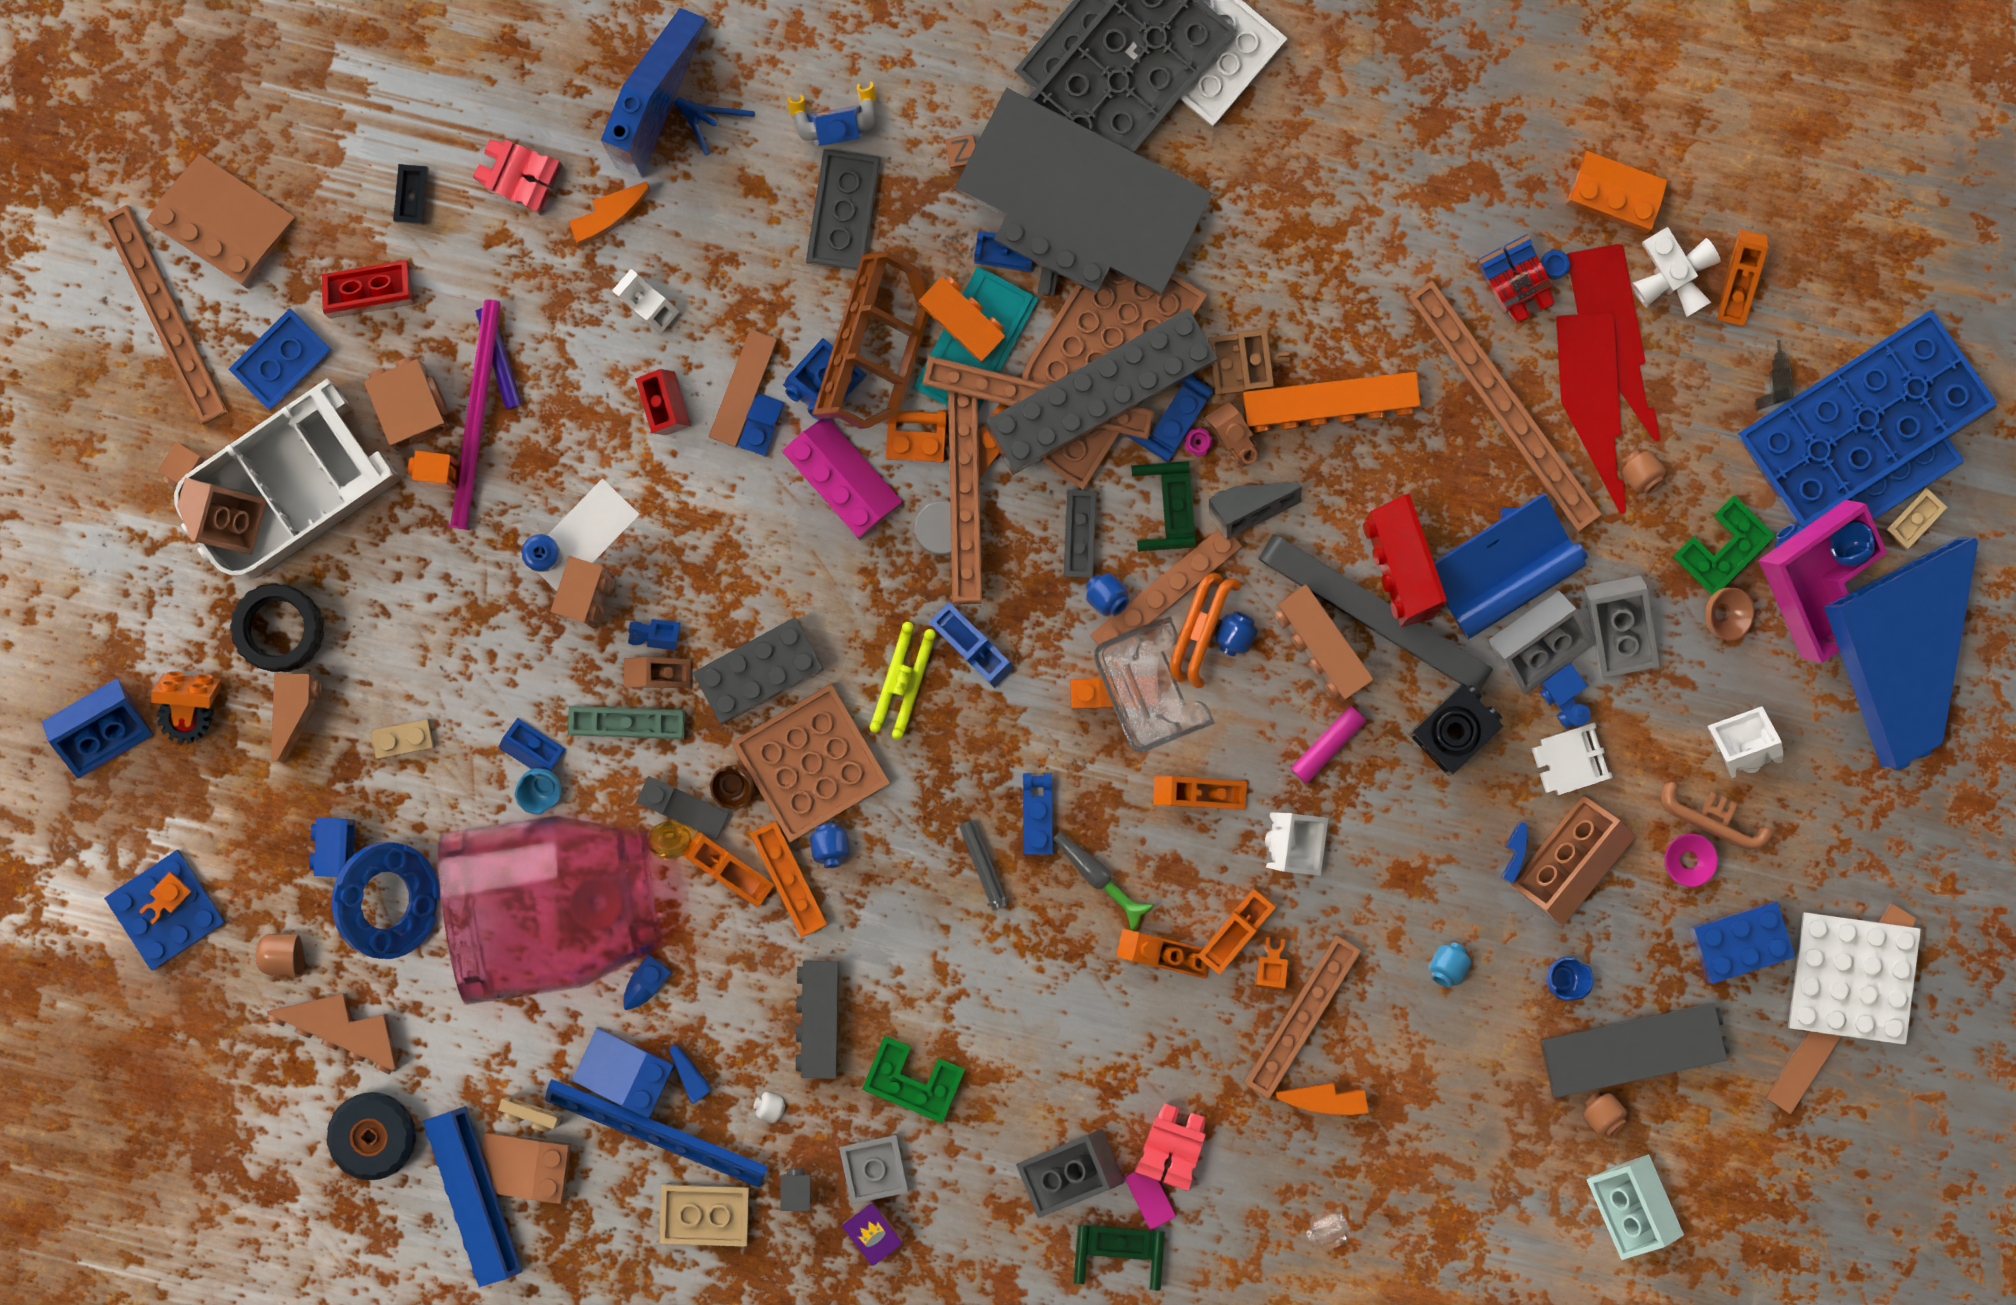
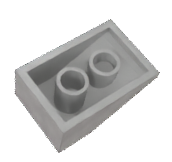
M1642 575L1585 586L1588 612L1602 677L1607 678L1660 667L1648 590Z

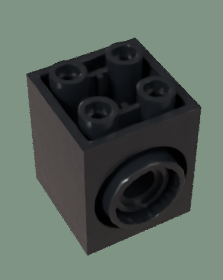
M1461 684L1457 686L1408 733L1447 776L1453 775L1504 727L1500 723L1502 716L1492 706L1486 708L1479 701L1482 696L1472 685L1465 686ZM1450 724L1457 726L1459 729V737L1456 740L1451 739L1447 734V728Z

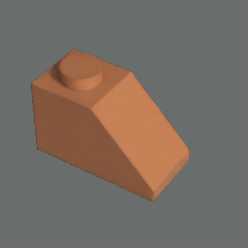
M624 658V687L690 688L691 659Z

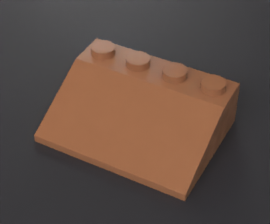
M199 153L161 197L146 221L248 289L296 217Z

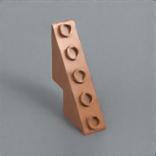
M347 993L267 1011V1014L270 1015L269 1021L280 1026H284L285 1023L291 1024L296 1027L294 1032L307 1038H311L312 1034L322 1038L321 1044L334 1050L342 1047L349 1051V1057L360 1062H364L365 1058L376 1063L374 1068L384 1073L390 1074L393 1069L399 1068L388 1015L384 1014L353 1021Z

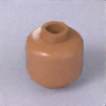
M1635 451L1625 459L1626 465L1623 468L1622 474L1637 493L1645 492L1646 494H1651L1664 484L1666 470L1651 451L1642 453Z
M1597 1092L1585 1102L1587 1108L1584 1111L1583 1117L1598 1135L1607 1134L1610 1137L1627 1123L1625 1120L1627 1111L1613 1094L1606 1093L1601 1096Z

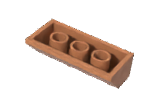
M1583 795L1520 871L1514 883L1510 885L1543 913L1561 926H1564L1636 836L1618 818Z

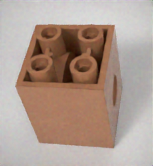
M412 357L396 362V367L391 370L385 371V368L375 370L368 374L369 379L363 381L388 443L397 451L451 429L445 416L448 413V409L433 376L429 377L425 365L418 359L412 360Z

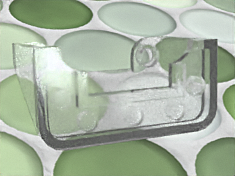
M1171 616L1132 629L1099 644L1094 651L1095 663L1127 741L1133 750L1140 753L1215 724L1210 710L1203 702L1193 701L1188 704L1185 703L1177 681L1171 676L1170 664L1164 652L1175 645L1178 636Z

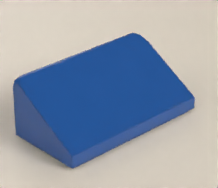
M519 718L515 720L503 736L499 745L502 751L528 768L548 769L551 772L566 750Z

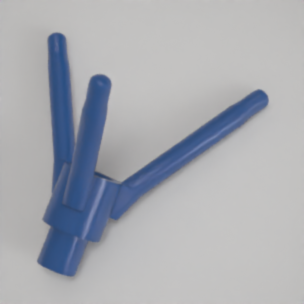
M678 97L674 102V106L681 111V115L687 118L706 156L710 152L698 127V123L703 120L712 126H717V121L705 115V113L755 116L754 111L696 104L691 100L686 101L682 97Z

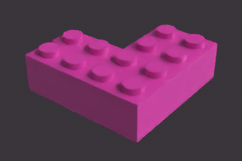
M1844 500L1759 560L1802 659L1823 663L1839 652L1824 606L1847 595L1848 592L1844 583L1887 554L1867 504ZM1849 522H1862L1867 525L1872 531L1875 542L1874 553L1868 562L1856 567H1845L1838 564L1833 559L1830 551V535Z

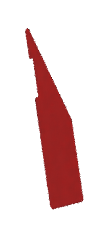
M1614 244L1568 253L1569 271L1578 315L1611 313L1614 316L1618 390L1653 440L1659 441L1660 435L1655 409L1647 407L1640 365L1645 364V356L1624 248L1621 244Z
M1611 313L1557 316L1556 327L1561 403L1619 513L1624 514L1626 512L1624 481L1617 479L1615 436L1621 435L1614 316Z

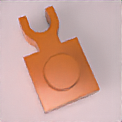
M169 872L150 892L155 900L143 906L139 912L145 914L149 908L154 909L156 914L150 921L154 925L161 918L164 909L173 913L192 891L172 872Z
M1266 937L1264 950L1267 953V957H1258L1255 987L1284 990L1286 987L1288 960L1280 959V953L1284 949L1285 939H1280L1278 949H1272L1269 944L1270 937Z

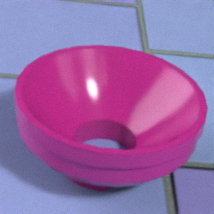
M1685 834L1677 837L1669 844L1664 856V865L1669 876L1676 883L1687 887H1696L1709 881L1714 875L1718 864V856L1712 843L1705 837L1697 834ZM1684 852H1692L1697 858L1696 865L1692 869H1685L1680 863V857Z

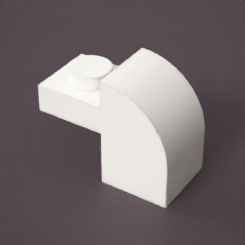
M632 269L612 290L623 303L660 334L679 313L666 298L655 291Z

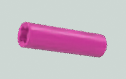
M1349 706L1290 768L1291 771L1305 784H1308L1367 722L1365 718L1352 706Z

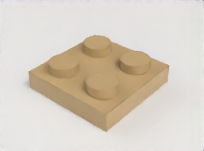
M511 1097L501 1099L498 1111L504 1112L503 1118L518 1123L523 1121V1119L531 1121L532 1128L544 1132L559 1127L563 1116Z

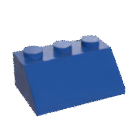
M118 678L42 721L48 742L77 779L153 736L132 696Z

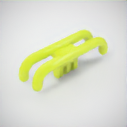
M905 622L902 625L891 664L870 724V730L873 733L879 732L882 728L892 695L896 694L904 697L892 731V737L895 740H900L904 735L936 636L934 630L927 629L924 633L914 668L902 665L914 627L911 622Z

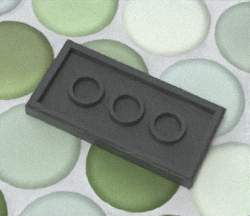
M828 149L823 150L806 264L851 271L858 270L861 257L867 251L881 162L880 157Z

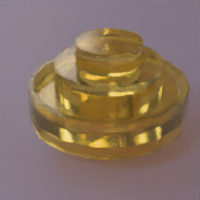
M677 821L662 822L654 826L648 836L650 851L662 859L681 857L687 853L692 843L690 830L684 824Z

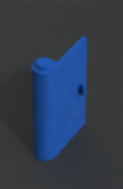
M1542 493L1434 561V565L1447 599L1446 605L1458 627L1469 640L1585 567V559L1588 558V555L1580 543L1574 545L1568 538L1545 493Z

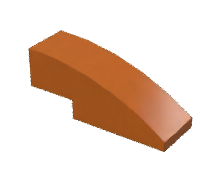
M647 181L592 200L596 212L570 220L569 224L577 245L580 247L600 238L626 220L650 193L651 190Z
M699 831L682 853L687 860L757 908H759L775 885Z
M1254 886L1197 957L1220 975L1272 913L1277 904Z
M1333 1082L1275 1092L1277 1099L1312 1112L1332 1115L1369 1113L1364 1089L1336 1093Z

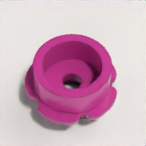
M1203 428L1192 429L1185 436L1186 442L1184 446L1190 454L1194 453L1197 457L1207 454V450L1212 448L1213 439L1209 437V432ZM1196 440H1200L1201 444L1197 445Z

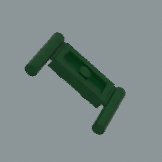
M1189 461L1131 465L1132 477L1161 475L1166 538L1137 540L1138 552L1196 548Z
M1078 1225L1073 1284H1085L1087 1255L1151 1260L1149 1290L1160 1291L1165 1232Z

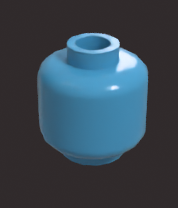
M1457 943L1439 946L1429 964L1432 980L1447 988L1462 984L1472 963L1470 957L1466 954L1467 949Z

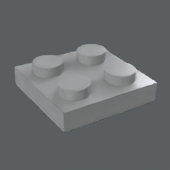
M896 1134L839 1147L851 1205L909 1192Z

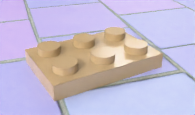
M662 1184L659 1244L747 1246L749 1187Z

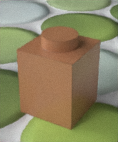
M175 441L159 467L158 472L165 475L162 481L176 488L178 482L187 473L202 464L205 458Z

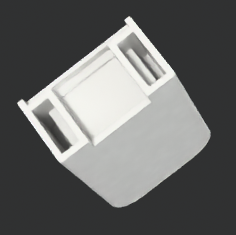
M328 378L233 443L227 445L224 449L187 473L178 482L174 492V505L181 519L182 516L177 505L185 477L265 498L267 501L252 555L198 543L200 547L197 549L207 563L210 562L219 571L239 579H253L263 575L401 480L386 456L378 451L370 457L367 456L342 419V416L353 408L339 387ZM182 523V524H181L182 528L184 529V531L186 532V534L189 536V534H188V532H187V529H186V527H185V524Z

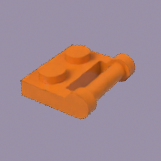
M938 410V413L899 411V413L888 418L886 460L944 463L947 410ZM897 422L937 424V432L896 430Z

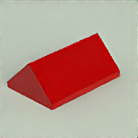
M407 260L322 274V310L329 319L415 304Z

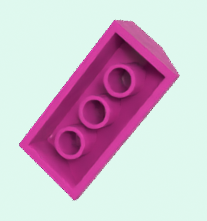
M824 419L817 421L782 450L785 457L859 540L902 503L901 499L831 420L828 422Z

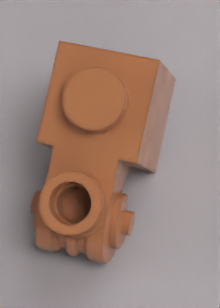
M1229 401L1205 417L1217 439L1228 451H1231L1232 455L1230 457L1233 462L1245 467L1247 464H1252L1259 457L1257 453L1259 452L1257 449L1258 445L1255 440L1251 441L1249 439L1253 435L1240 412Z

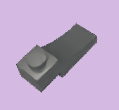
M650 776L647 777L636 801L640 805L715 839H718L729 816L728 812Z

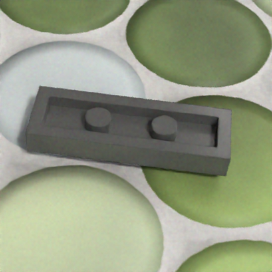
M1067 490L1064 577H1093L1096 491Z

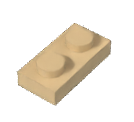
M1924 488L1885 531L1905 550H1908L1948 507L1928 488Z
M428 719L370 730L376 759L434 748Z

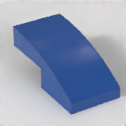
M1522 821L1518 822L1504 846L1514 852L1500 877L1510 884L1514 883L1519 873L1527 845V824Z

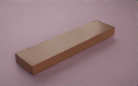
M751 329L749 330L708 436L709 438L736 448L747 421V413L758 392L777 339Z

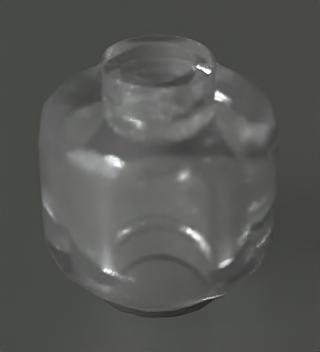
M1333 1208L1312 1216L1309 1219L1310 1229L1306 1230L1311 1245H1318L1325 1252L1345 1244L1348 1241V1234L1351 1233L1344 1213L1342 1211L1337 1212Z

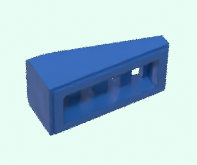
M675 1044L669 1049L689 1100L694 1104L710 1092L712 1087L682 1048Z

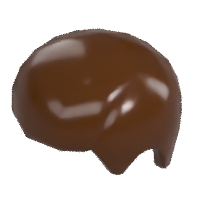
M726 765L719 768L713 774L709 784L711 796L722 808L741 809L750 801L754 791L753 779L749 772L735 765Z

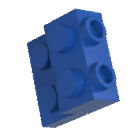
M824 338L815 345L787 376L783 384L786 388L785 393L795 402L801 400L808 406V413L816 420L821 419L812 415L833 349V346ZM854 365L852 380L844 396V403L867 376L856 365ZM826 418L824 420L828 422L831 418Z

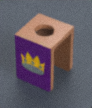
M873 1200L841 1225L872 1266L876 1265L902 1244V1237Z

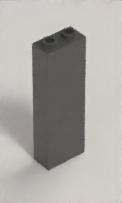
M1706 1003L1540 1039L1552 1096L1557 1098L1727 1061L1726 1054L1730 1053L1727 1037H1722L1719 1025H1723V1016L1720 1008H1715V1003Z

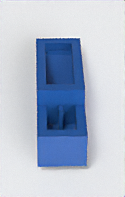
M950 602L929 621V624L994 688L1015 668Z

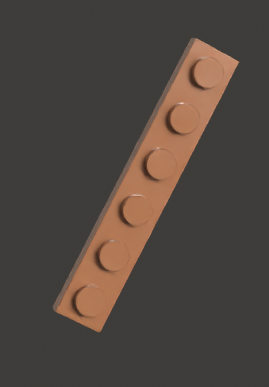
M1217 529L1130 601L1120 614L1112 616L1090 636L1109 658L1196 586L1206 575L1213 572L1242 548V545L1234 536L1226 540L1221 531Z
M1335 935L1244 1082L1245 1085L1270 1099L1361 952L1360 949Z

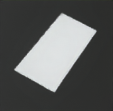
M602 478L547 535L557 542L561 555L559 562L553 569L538 573L557 591L569 556L593 563L640 514Z

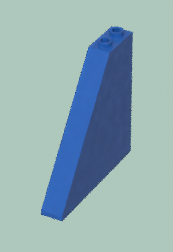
M679 8L623 84L601 138V142L615 168L643 178L707 18Z
M1959 537L1824 606L1881 767H1892L1894 770L1904 769L1910 766V761L1913 759L1927 757L1933 753L1932 749L1943 744L1978 546L1976 537Z

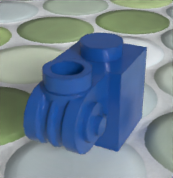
M1571 663L1565 665L1539 684L1543 689L1540 691V694L1549 706L1554 704L1560 711L1556 716L1565 729L1572 726H1582L1589 721V708L1586 705H1575L1574 703L1575 696L1588 686Z

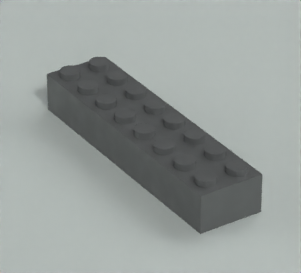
M1188 308L986 419L984 425L1012 475H1015L1214 365L1218 358Z

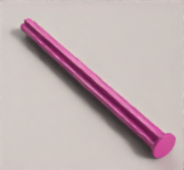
M485 299L483 304L451 523L447 524V527L470 530V527H467L501 306V303L497 300Z

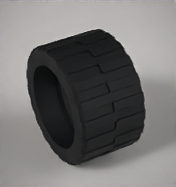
M270 583V585H260L256 589L248 591L236 604L237 606L231 616V639L240 656H243L246 659L245 661L251 665L270 672H291V670L299 669L307 662H310L314 658L315 653L319 651L324 637V621L318 606L302 591L285 584ZM272 601L290 603L300 612L304 621V633L300 643L294 650L284 655H269L261 651L251 636V624L254 615L263 605Z

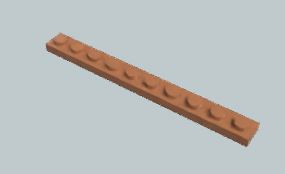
M1433 280L1408 297L1409 301L1576 532H1579L1601 516L1600 511Z

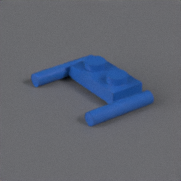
M1193 376L1181 382L1183 385L1151 436L1148 437V440L1129 435L1125 436L1168 462L1214 390Z

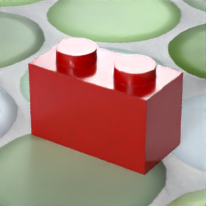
M658 369L635 378L651 433L669 435L691 426L675 371Z

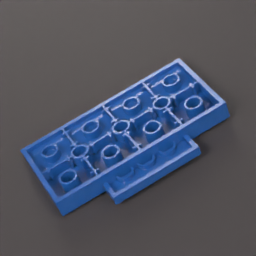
M1931 309L1738 433L1737 436L1796 526L1799 525L1802 528H1806L1844 500L1867 504L1874 521L1963 464L1964 459L1949 438L1995 409L1998 403Z

